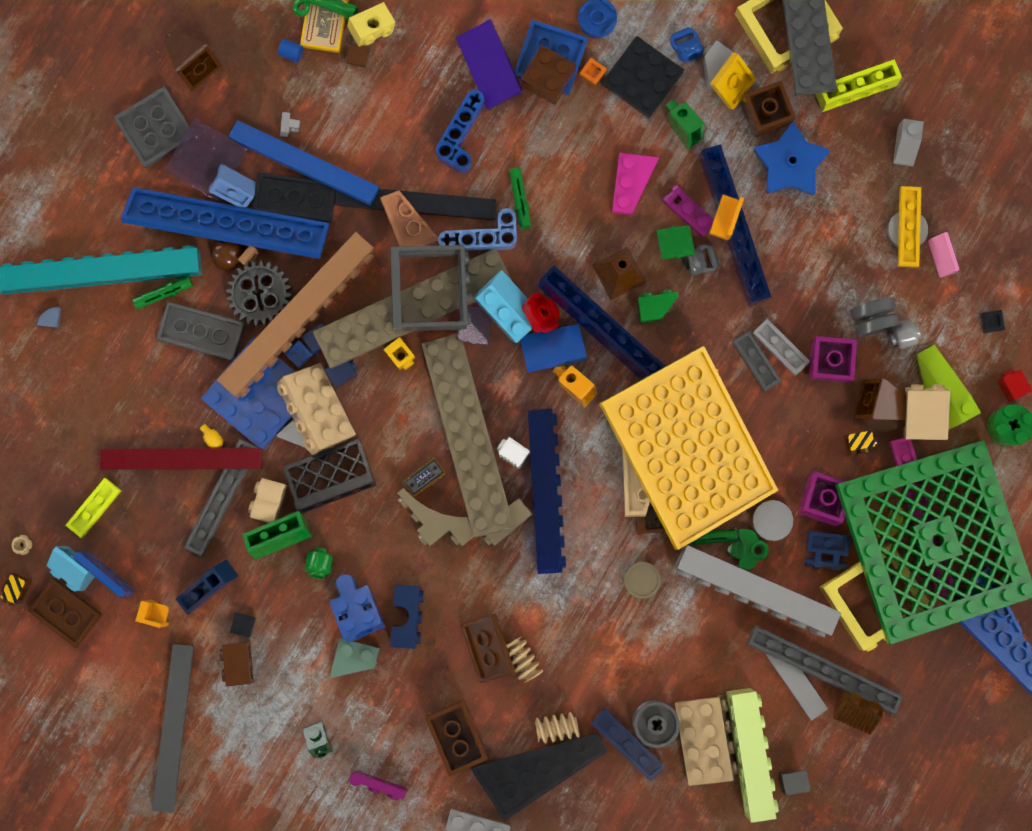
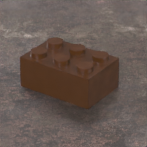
M464 699L426 715L425 720L449 777L488 760V754Z

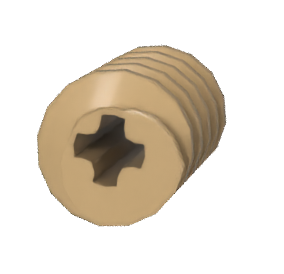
M519 637L506 644L510 657H513L512 664H517V667L514 669L515 672H521L518 680L525 679V682L540 675L543 670L535 669L539 662H531L535 655H527L531 648L523 647L527 641L519 640L521 638Z
M571 712L568 713L567 719L563 713L560 714L559 720H557L555 715H552L551 722L546 716L543 723H541L539 718H536L538 742L542 738L546 744L548 737L551 738L552 742H555L556 735L563 741L564 734L571 739L573 732L577 738L580 737L577 718Z

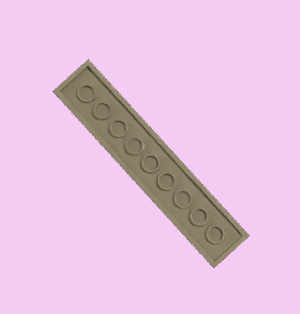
M492 249L470 259L469 263L465 264V271H469V284H466V291H470V303L467 306L476 302L472 297L500 270L510 278L497 249ZM458 265L400 291L402 323L434 322L459 310ZM392 296L317 329L313 331V334L330 369H333L413 331H393Z
M458 333L422 343L474 538L512 528L514 524L461 334Z

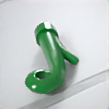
M295 0L292 6L295 15L301 17L309 13L310 4L344 16L348 20L358 13L357 5L347 4L340 0ZM305 4V8L299 10V6Z

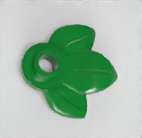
M739 529L740 541L732 543L727 548V551L733 557L740 559L739 568L749 570L755 567L758 561L767 557L769 549L765 542L758 539L755 532L748 529ZM757 546L762 550L760 554H756L754 551Z

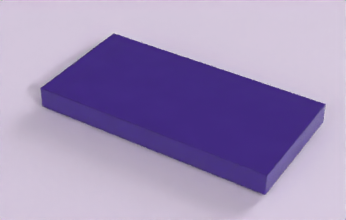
M491 19L456 37L476 86L484 96L486 109L490 110L523 92Z

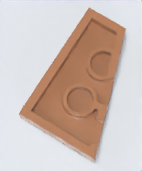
M399 190L380 197L399 247L425 246L438 241L437 235L434 234L428 224L420 217Z

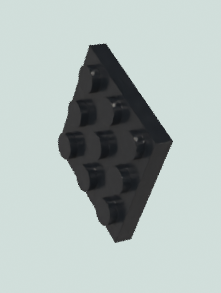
M636 36L604 78L601 85L650 119L685 70Z

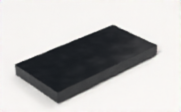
M258 172L252 209L332 223L336 190L313 179Z

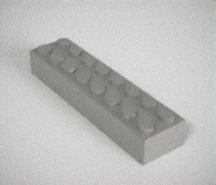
M688 545L681 549L674 568L678 570L677 574L683 577L691 578L693 576L697 578L695 582L706 587H710V584L716 586L714 590L724 595L732 593L734 594V599L747 604L750 601L753 603L752 607L767 612L771 610L772 616L782 620L789 618L791 619V624L804 629L807 626L810 628L809 632L818 636L825 637L826 634L832 636L841 612Z

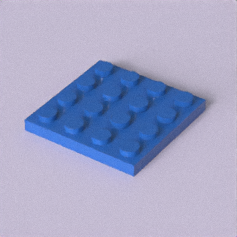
M253 337V338L251 339V341L244 347V349L238 354V356L232 361V363H233V362L239 357V355L255 340L254 337ZM278 358V361L271 368L268 366L264 370V376L257 383L254 381L250 385V391L243 398L240 396L236 399L216 380L201 399L258 448L264 450L292 418V415L287 411L283 397L278 393L277 382L282 377L295 371Z

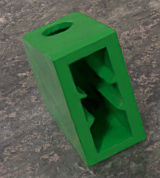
M672 100L665 106L669 112V124L687 150L704 139L705 123L686 102L678 105L675 100Z

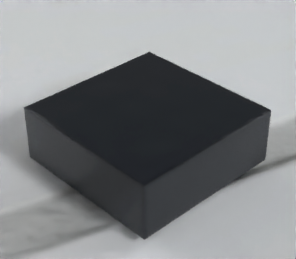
M1002 310L980 314L983 333L1005 330Z
M235 612L230 633L251 638L256 617Z

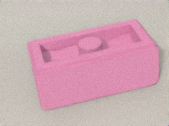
M945 232L929 239L928 244L939 277L952 275L959 271L948 233Z

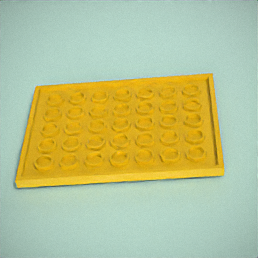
M704 346L599 403L675 550L683 548L778 491Z

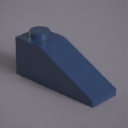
M225 560L212 567L179 595L176 600L185 613L189 615L224 589L239 575L228 560Z

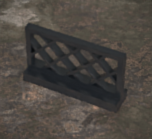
M360 439L283 467L295 501L296 510L302 514L377 486ZM358 446L359 453L356 459L346 455L349 448ZM335 453L341 456L337 466L327 462L330 455ZM344 458L354 461L350 472L340 468ZM316 460L322 463L318 473L309 470L311 462ZM358 463L365 466L366 474L361 476L353 474ZM325 465L335 468L331 479L321 475ZM300 468L303 472L299 480L291 477L289 470ZM338 471L348 474L345 482L338 483L334 481ZM307 472L316 476L312 486L302 482ZM319 478L329 481L326 489L318 490L315 488ZM300 485L309 488L307 496L299 499L297 491Z

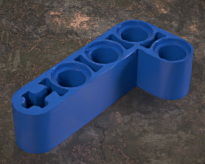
M472 90L466 95L436 147L438 160L459 173L468 172L472 166L470 154L460 147L484 108V96L478 90ZM476 99H479V103L475 102L472 107V100L475 101ZM463 115L470 116V120L467 122L461 121L460 118ZM453 132L461 134L457 139L451 138L450 135ZM449 149L451 152L447 156H442L440 151ZM461 158L468 160V163L464 166L457 164Z

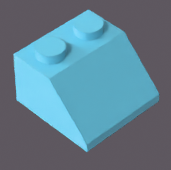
M56 546L47 563V567L51 569L50 573L58 579H64L67 582L66 586L75 592L77 590L84 591L95 576L74 559L76 552L68 546Z

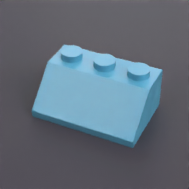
M502 270L472 297L512 342H519L532 329L525 313L522 311V305L526 302L527 297Z

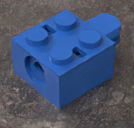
M341 575L336 580V588L340 597L329 602L343 639L349 643L385 628V623L371 588L366 585L358 589L357 583L352 576Z

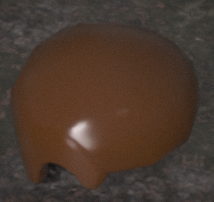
M218 241L212 249L211 257L213 264L220 270L230 271L240 264L238 259L243 254L240 244Z

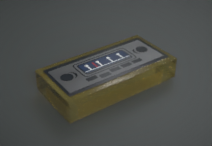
M433 457L405 478L402 483L415 498L447 473L435 457Z

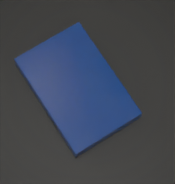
M579 324L557 328L548 333L527 334L520 340L527 372L587 361Z
M78 551L74 555V559L118 597H128L135 592L132 587L90 552Z

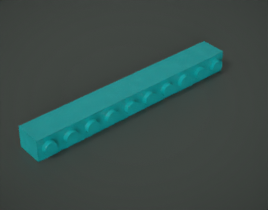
M188 245L183 246L179 250L167 247L158 252H154L152 249L142 250V253L138 254L127 251L117 256H114L112 253L102 254V257L94 258L92 255L82 256V259L74 260L72 257L62 258V261L56 262L52 259L42 260V263L36 264L33 261L22 262V265L16 266L13 263H5L0 267V294L7 295L180 278L186 275L200 276L202 275L201 252L194 248V246Z

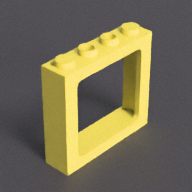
M749 0L737 7L735 15L770 73L772 74L775 71H778V73L782 72L791 63L789 50L783 54H778L753 12L774 0ZM825 0L830 43L840 37L839 34L843 28Z
M892 543L886 544L882 548L890 551ZM895 551V554H894V555L900 557V555L898 554V552ZM892 559L891 563L897 570L899 563ZM859 561L819 588L831 607L841 612L839 619L859 650H867L869 652L878 646L877 642L882 639L886 640L883 630L881 629L869 637L866 636L838 593L840 586L863 572L861 562ZM904 566L901 575L909 578L911 572ZM911 586L909 591L915 598L918 589ZM923 594L920 602L924 603L925 605H928L929 600L926 597V595ZM918 606L915 613L924 611V609Z

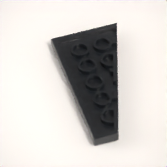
M597 733L473 766L470 769L505 821L601 757L608 750Z

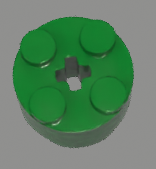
M1017 404L998 408L991 413L987 421V430L991 439L996 444L1004 447L1024 444L1032 437V413L1027 408Z

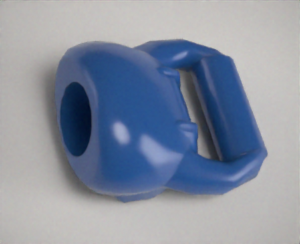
M687 27L673 33L670 37V45L677 52L678 58L682 62L695 60L704 52L699 36L692 28ZM691 34L693 35V38H690L685 42H680V44L675 43V41L680 40Z

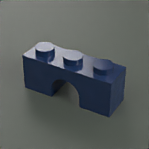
M323 323L302 336L315 356L322 351L313 331L324 327ZM350 360L333 369L328 367L325 369V372L334 385L340 388L358 375L355 371L358 367L353 360Z
M395 585L393 606L404 607L409 613V620L403 626H392L391 647L416 649L417 644H421V632H418V624H422L423 611H419V604L424 601V591H420L421 586Z

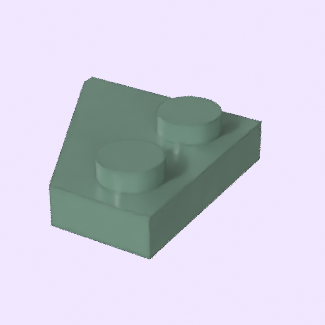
M340 638L330 677L333 678L374 669L380 648L355 641L347 643L343 638Z

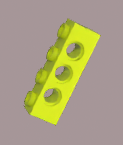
M894 59L837 79V89L835 92L817 93L815 95L822 112L896 87L902 76Z

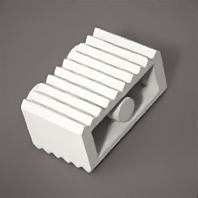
M510 437L507 441L503 439L497 447L500 458L506 459V462L513 464V467L516 466V469L521 467L530 453L528 449Z

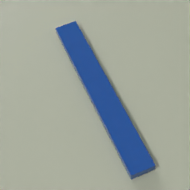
M238 120L228 136L229 140L369 206H371L380 190L379 186Z

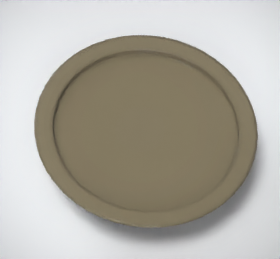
M638 562L628 568L624 577V583L627 591L632 596L646 599L655 595L659 590L661 576L654 565L647 562Z

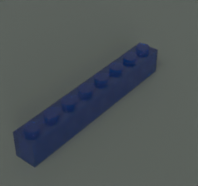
M721 144L701 150L699 159L717 210L722 195L739 199ZM741 206L732 236L727 240L748 306L768 301L772 296Z
M553 265L541 277L537 286L641 380L666 367L556 266Z
M552 409L528 410L537 574L562 573V568H566V558L561 556V548H565L564 535L560 536V527H564L563 515H559L558 508L562 507V495H558L557 487L561 486V476L556 474V466H560L559 454H555V446H558V434H554L553 427L557 426V414H553Z

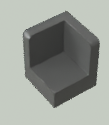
M805 770L791 773L788 771L778 772L782 792L786 796L811 791Z

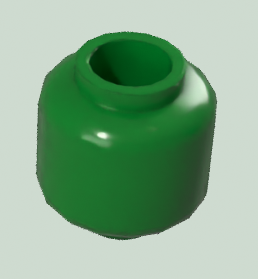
M317 547L315 551L307 553L304 569L309 574V577L324 579L331 572L333 557L327 553V549Z

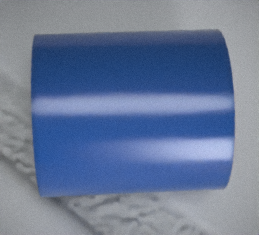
M285 38L281 41L278 48L279 56L296 63L299 62L303 53L302 45Z

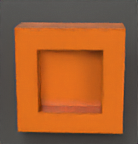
M590 58L579 73V76L596 87L606 73L607 68L593 58Z

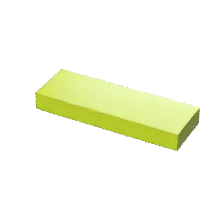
M104 478L65 526L80 538H83L122 490L107 478Z

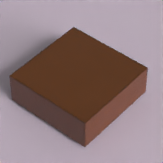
M350 43L346 64L366 68L370 47L363 45L359 47L358 44Z

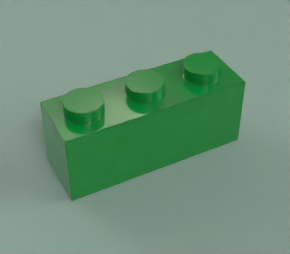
M300 511L242 534L247 552L255 560L312 537L307 519Z

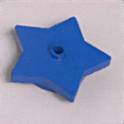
M794 122L790 124L779 141L756 146L753 150L767 169V194L786 188H794L812 196L816 193L815 169L830 153V149L808 143ZM789 159L793 160L795 164H791Z

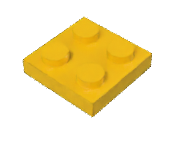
M733 52L710 85L727 108L734 110L743 95L747 93L756 81V77L740 55Z

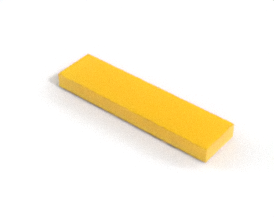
M901 186L899 189L897 267H919L921 187Z

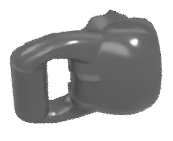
M699 245L694 248L695 255L683 257L686 270L690 275L712 273L719 266L715 249L711 245ZM704 249L707 251L711 267H707L704 253L702 252Z

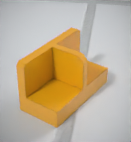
M154 600L141 601L135 621L158 628L166 627L169 625V622L166 621L169 607L159 604L158 601Z

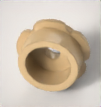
M26 535L15 537L12 541V549L16 554L26 555L29 553V549L32 548V541Z

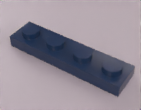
M606 708L591 722L650 782L665 768Z

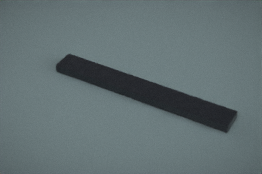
M380 189L371 206L336 190L335 205L384 210L380 197L398 190ZM400 191L418 214L495 220L496 199Z

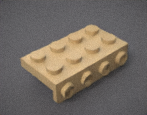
M321 363L286 375L277 382L278 393L283 397L287 411L292 415L296 429L301 433L304 445L312 455L356 435Z
M719 695L711 698L676 702L675 707L680 721L679 731L688 785L734 781L736 775L739 774L737 762H734L733 759L735 745L733 741H730L729 736L732 728L730 720L726 718V712H728L727 700H723V696Z

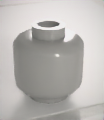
M906 320L901 322V326L892 327V333L889 334L893 345L897 344L900 349H905L918 344L921 333L917 323Z

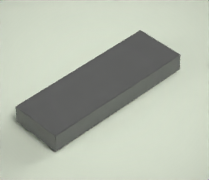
M750 331L732 341L735 349L763 392L782 382Z

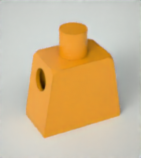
M562 365L555 367L553 373L559 377L558 382L560 386L582 407L585 408L598 394L595 384L572 365L568 369Z

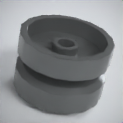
M893 297L873 300L850 310L852 320H866L855 327L858 338L878 334L892 329L893 326L898 327L902 325L899 315H885L896 308Z
M651 699L644 701L636 708L633 714L632 726L635 734L643 744L652 748H662L668 746L676 739L679 733L680 721L677 713L669 704L662 700ZM659 720V724L654 726L652 721Z

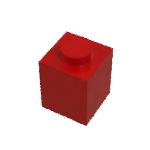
M1010 369L1001 374L1003 378L997 380L1008 402L1032 392L1021 369L1015 372L1013 369Z

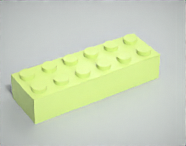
M751 688L726 691L745 816L751 823L776 819V813L779 812L777 800H774L772 794L775 791V784L773 778L771 779L769 775V770H772L770 757L767 758L765 750L769 749L767 737L763 735L762 728H765V720L759 711V707H762L760 694L757 695V692Z

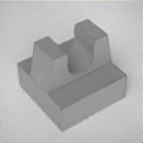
M282 112L280 137H288L289 132H299L300 120L290 119V113Z

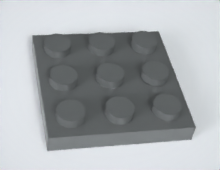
M165 86L113 117L145 169L197 138Z

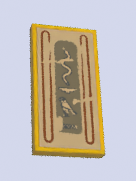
M340 0V1L345 2V3L348 4V1H349V0ZM310 4L309 13L304 18L300 45L303 48L340 53L345 25L344 16Z

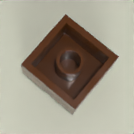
M541 45L521 78V86L556 105L575 74L576 64Z
M782 81L748 92L741 99V104L754 137L788 126L796 118Z

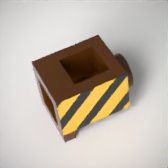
M872 430L843 436L847 456L855 455L856 450L857 454L870 452L869 448L877 446V438L875 434L873 435Z
M7 573L5 577L9 579L5 581L1 592H3L0 597L3 598L2 602L11 606L23 603L32 580L15 573Z

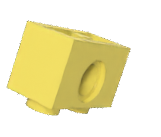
M383 2L350 17L347 27L360 47L364 44H372L381 36L387 37L392 34L395 21ZM373 24L376 28H370L368 25Z

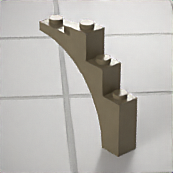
M404 488L397 493L400 496L397 500L405 509L407 507L413 512L411 517L415 522L423 524L417 530L420 533L417 537L424 545L428 543L432 546L449 531L452 533L449 537L456 545L460 543L464 546L474 537L469 517H455L429 509L418 502ZM520 499L509 505L514 527L481 536L488 545L491 543L494 546L497 545L532 515Z

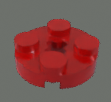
M542 293L533 294L522 305V311L531 324L532 330L536 333L540 331L543 333L551 332L559 325L560 312L557 305L551 298L546 299L543 297L544 294Z

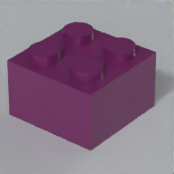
M814 337L811 340L809 380L842 383L854 381L857 340Z
M815 471L808 475L798 514L834 526L842 524L845 513L835 485L845 481Z

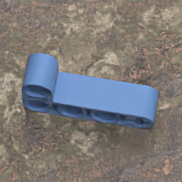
M502 209L498 214V229L443 231L438 237L439 246H447L445 245L446 238H450L451 241L448 246L456 245V237H458L459 245H464L465 252L513 249L517 242L516 215L511 209ZM508 215L513 220L510 223H504L501 220L502 217ZM505 235H510L513 237V241L505 243L502 238ZM485 236H491L493 241L490 244H485L482 242V239ZM465 237H471L473 242L470 245H465L462 243V240Z

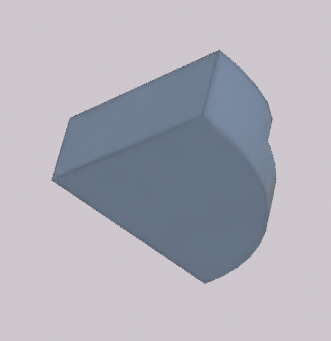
M54 307L46 310L39 317L37 325L59 328L61 308Z

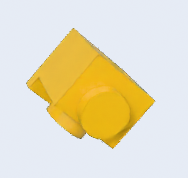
M400 337L384 349L399 370L402 368L407 370L414 364L415 356ZM404 353L405 358L403 360L398 359V354Z

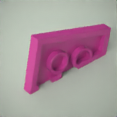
M619 153L612 213L633 214L659 160L658 157Z

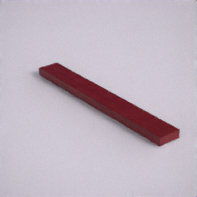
M101 449L100 470L262 469L263 449Z

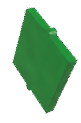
M689 225L681 227L672 226L668 229L657 230L662 260L680 259L681 257L695 255Z

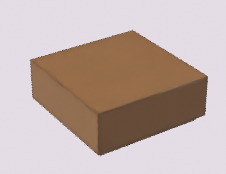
M249 246L239 257L238 261L242 265L247 264L249 267L252 261L259 255V252L255 247Z

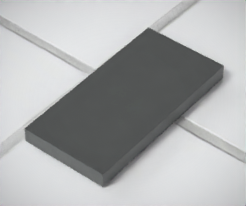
M167 301L156 340L233 361L236 358L246 323Z

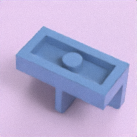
M221 164L218 168L217 177L209 187V192L236 206L246 208L254 198L256 182Z

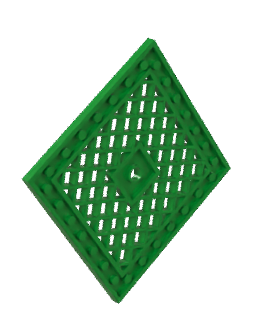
M984 440L835 485L887 645L1032 598V579ZM958 469L955 476L948 473ZM963 472L970 475L968 483L960 480ZM940 475L937 482L930 479L931 477ZM945 477L953 481L949 489L942 485ZM922 480L919 488L911 484ZM927 483L934 486L932 494L924 491ZM957 485L965 488L962 496L954 492ZM904 486L901 493L894 490L895 488ZM908 489L916 492L913 500L906 497ZM939 490L947 494L944 502L936 498ZM885 492L882 499L875 495ZM969 492L977 495L974 503L967 500ZM890 494L898 498L895 506L887 502ZM921 495L929 499L926 507L918 504ZM952 497L959 501L956 509L948 505ZM872 500L880 504L877 511L868 508ZM903 501L911 505L907 513L900 509ZM933 503L941 506L938 514L931 511ZM964 504L971 507L969 515L961 512ZM884 507L892 510L889 519L881 515ZM915 508L923 512L920 520L912 516ZM946 510L953 513L952 518L950 515L943 517ZM976 511L984 515L981 522L973 519ZM869 514L874 516L872 522L870 520ZM897 514L905 518L901 526L894 522ZM928 515L935 519L925 522ZM958 517L966 520L963 528L955 525ZM878 520L886 523L883 532L875 528ZM909 521L917 524L910 527L911 531L906 529ZM970 524L978 527L975 535L968 532ZM891 526L899 530L896 538L888 535ZM955 531L960 533L958 538ZM983 531L990 534L987 542L980 539ZM875 534L880 536L879 541H877ZM903 534L911 537L908 546L900 542ZM934 535L940 538L939 546L933 544L932 539ZM965 536L972 540L969 548L962 544ZM885 539L893 543L890 551L882 548ZM977 543L985 547L981 555L974 551ZM914 544H916L918 551L913 549ZM898 546L905 550L902 558L894 555ZM962 550L966 552L963 561L957 558V556L963 555ZM990 550L997 554L994 562L987 559ZM910 553L918 557L915 565L907 562ZM882 554L887 556L885 562ZM972 556L979 559L976 568L968 564ZM892 559L899 563L896 571L888 567ZM948 559L945 566L938 563ZM953 562L961 565L958 573L950 570ZM921 563L923 567L930 565L927 573L919 569ZM984 563L991 566L988 575L981 571ZM904 566L912 570L909 578L901 575ZM935 567L943 571L940 579L932 576ZM966 569L973 572L970 581L963 577ZM996 570L1003 573L1001 581L993 578ZM888 573L893 575L892 581H890ZM917 573L924 577L921 585L913 582ZM947 575L955 578L952 587L944 583ZM978 576L986 579L983 587L975 584ZM898 579L906 583L903 591L895 588ZM929 580L937 584L934 592L926 589ZM960 581L968 585L964 593L957 590ZM991 583L998 586L988 590ZM911 586L918 589L915 598L908 595ZM942 587L949 591L946 599L938 596ZM972 589L979 591V593L970 595ZM895 593L900 596L898 602ZM924 593L931 597L928 605L920 602ZM954 594L961 597V599L952 601ZM905 599L913 603L909 611L901 608ZM936 600L943 603L942 605L933 607ZM918 606L924 609V611L915 613Z

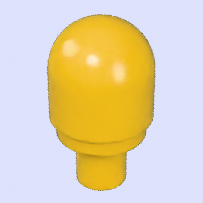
M207 424L200 427L204 434V442L209 448H221L223 446V438L215 429H210Z

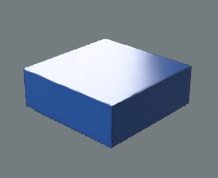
M299 340L285 353L299 369L314 355Z

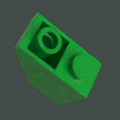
M664 290L659 295H653V293L641 294V297H638L636 301L640 324L660 322L678 298V292Z

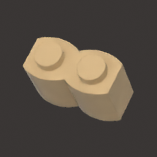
M264 478L260 482L257 481L254 493L257 494L256 499L251 501L248 513H251L250 517L268 523L278 520L287 485Z

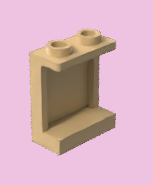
M911 384V387H906L905 427H903V436L906 439L948 440L950 390L944 388L945 385L934 384L932 388H923L924 385Z

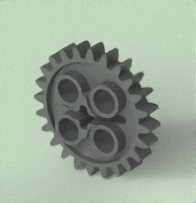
M261 260L259 266L252 261V267L249 268L246 264L244 265V271L237 268L238 276L231 275L235 280L234 282H228L232 289L226 290L227 293L231 294L226 300L233 302L229 305V308H236L233 314L235 316L240 315L239 319L241 321L247 318L248 325L254 320L257 327L260 321H262L264 326H267V320L272 321L284 309V306L289 303L287 298L293 297L292 294L287 293L292 287L286 285L290 280L288 278L282 279L285 273L283 271L278 273V266L272 269L270 262L265 267L264 262ZM256 276H258L259 288L264 292L260 295L264 306L263 311L260 310V299L255 295L258 294L255 282ZM265 278H272L271 285L263 286ZM251 281L252 287L249 290H244V283ZM270 297H275V304L272 306H267V299ZM249 301L256 302V306L252 310L247 309Z

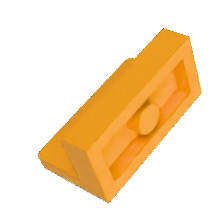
M722 195L709 233L710 235L725 240L730 239L744 197L740 196L739 199Z

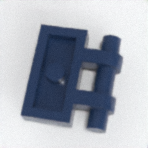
M808 531L806 551L814 552V557H806L804 565L812 566L813 569H820L821 567L829 568L831 571L846 570L847 562H840V555L848 556L850 536ZM822 553L832 554V560L821 559Z

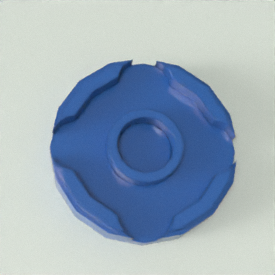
M588 0L579 10V27L584 34L591 38L608 36L613 32L617 23L615 7L607 0Z

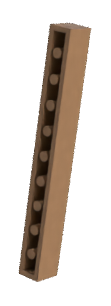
M355 232L217 379L219 384L236 399L240 396L243 398L250 391V385L254 381L257 383L264 376V370L268 366L271 368L278 361L277 357L282 351L285 353L292 346L291 342L293 339L302 336L306 331L305 327L307 324L316 321L321 309L330 306L337 292L340 294L344 291L349 279H354L358 276L363 264L367 265L374 258V247Z

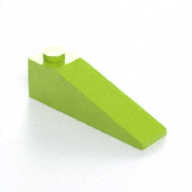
M935 344L916 354L924 388H932V385L940 384L945 385L944 388L950 390L949 429L981 413L972 396Z

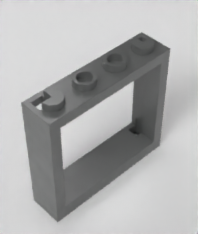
M464 245L391 247L393 331L466 330L468 323H471V311H467V304L470 303V291H466V284H469V271H465V264L469 263L468 252H465ZM457 256L460 322L402 323L399 258Z

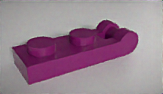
M674 185L671 188V192L661 199L669 209L701 237L711 229L714 219L688 197L679 186ZM676 197L681 200L678 205L674 203Z
M354 771L349 778V782L353 786H358L359 784L368 786L369 791L378 794L382 791L388 794L387 797L397 801L400 798L404 799L408 790L406 787L361 771Z

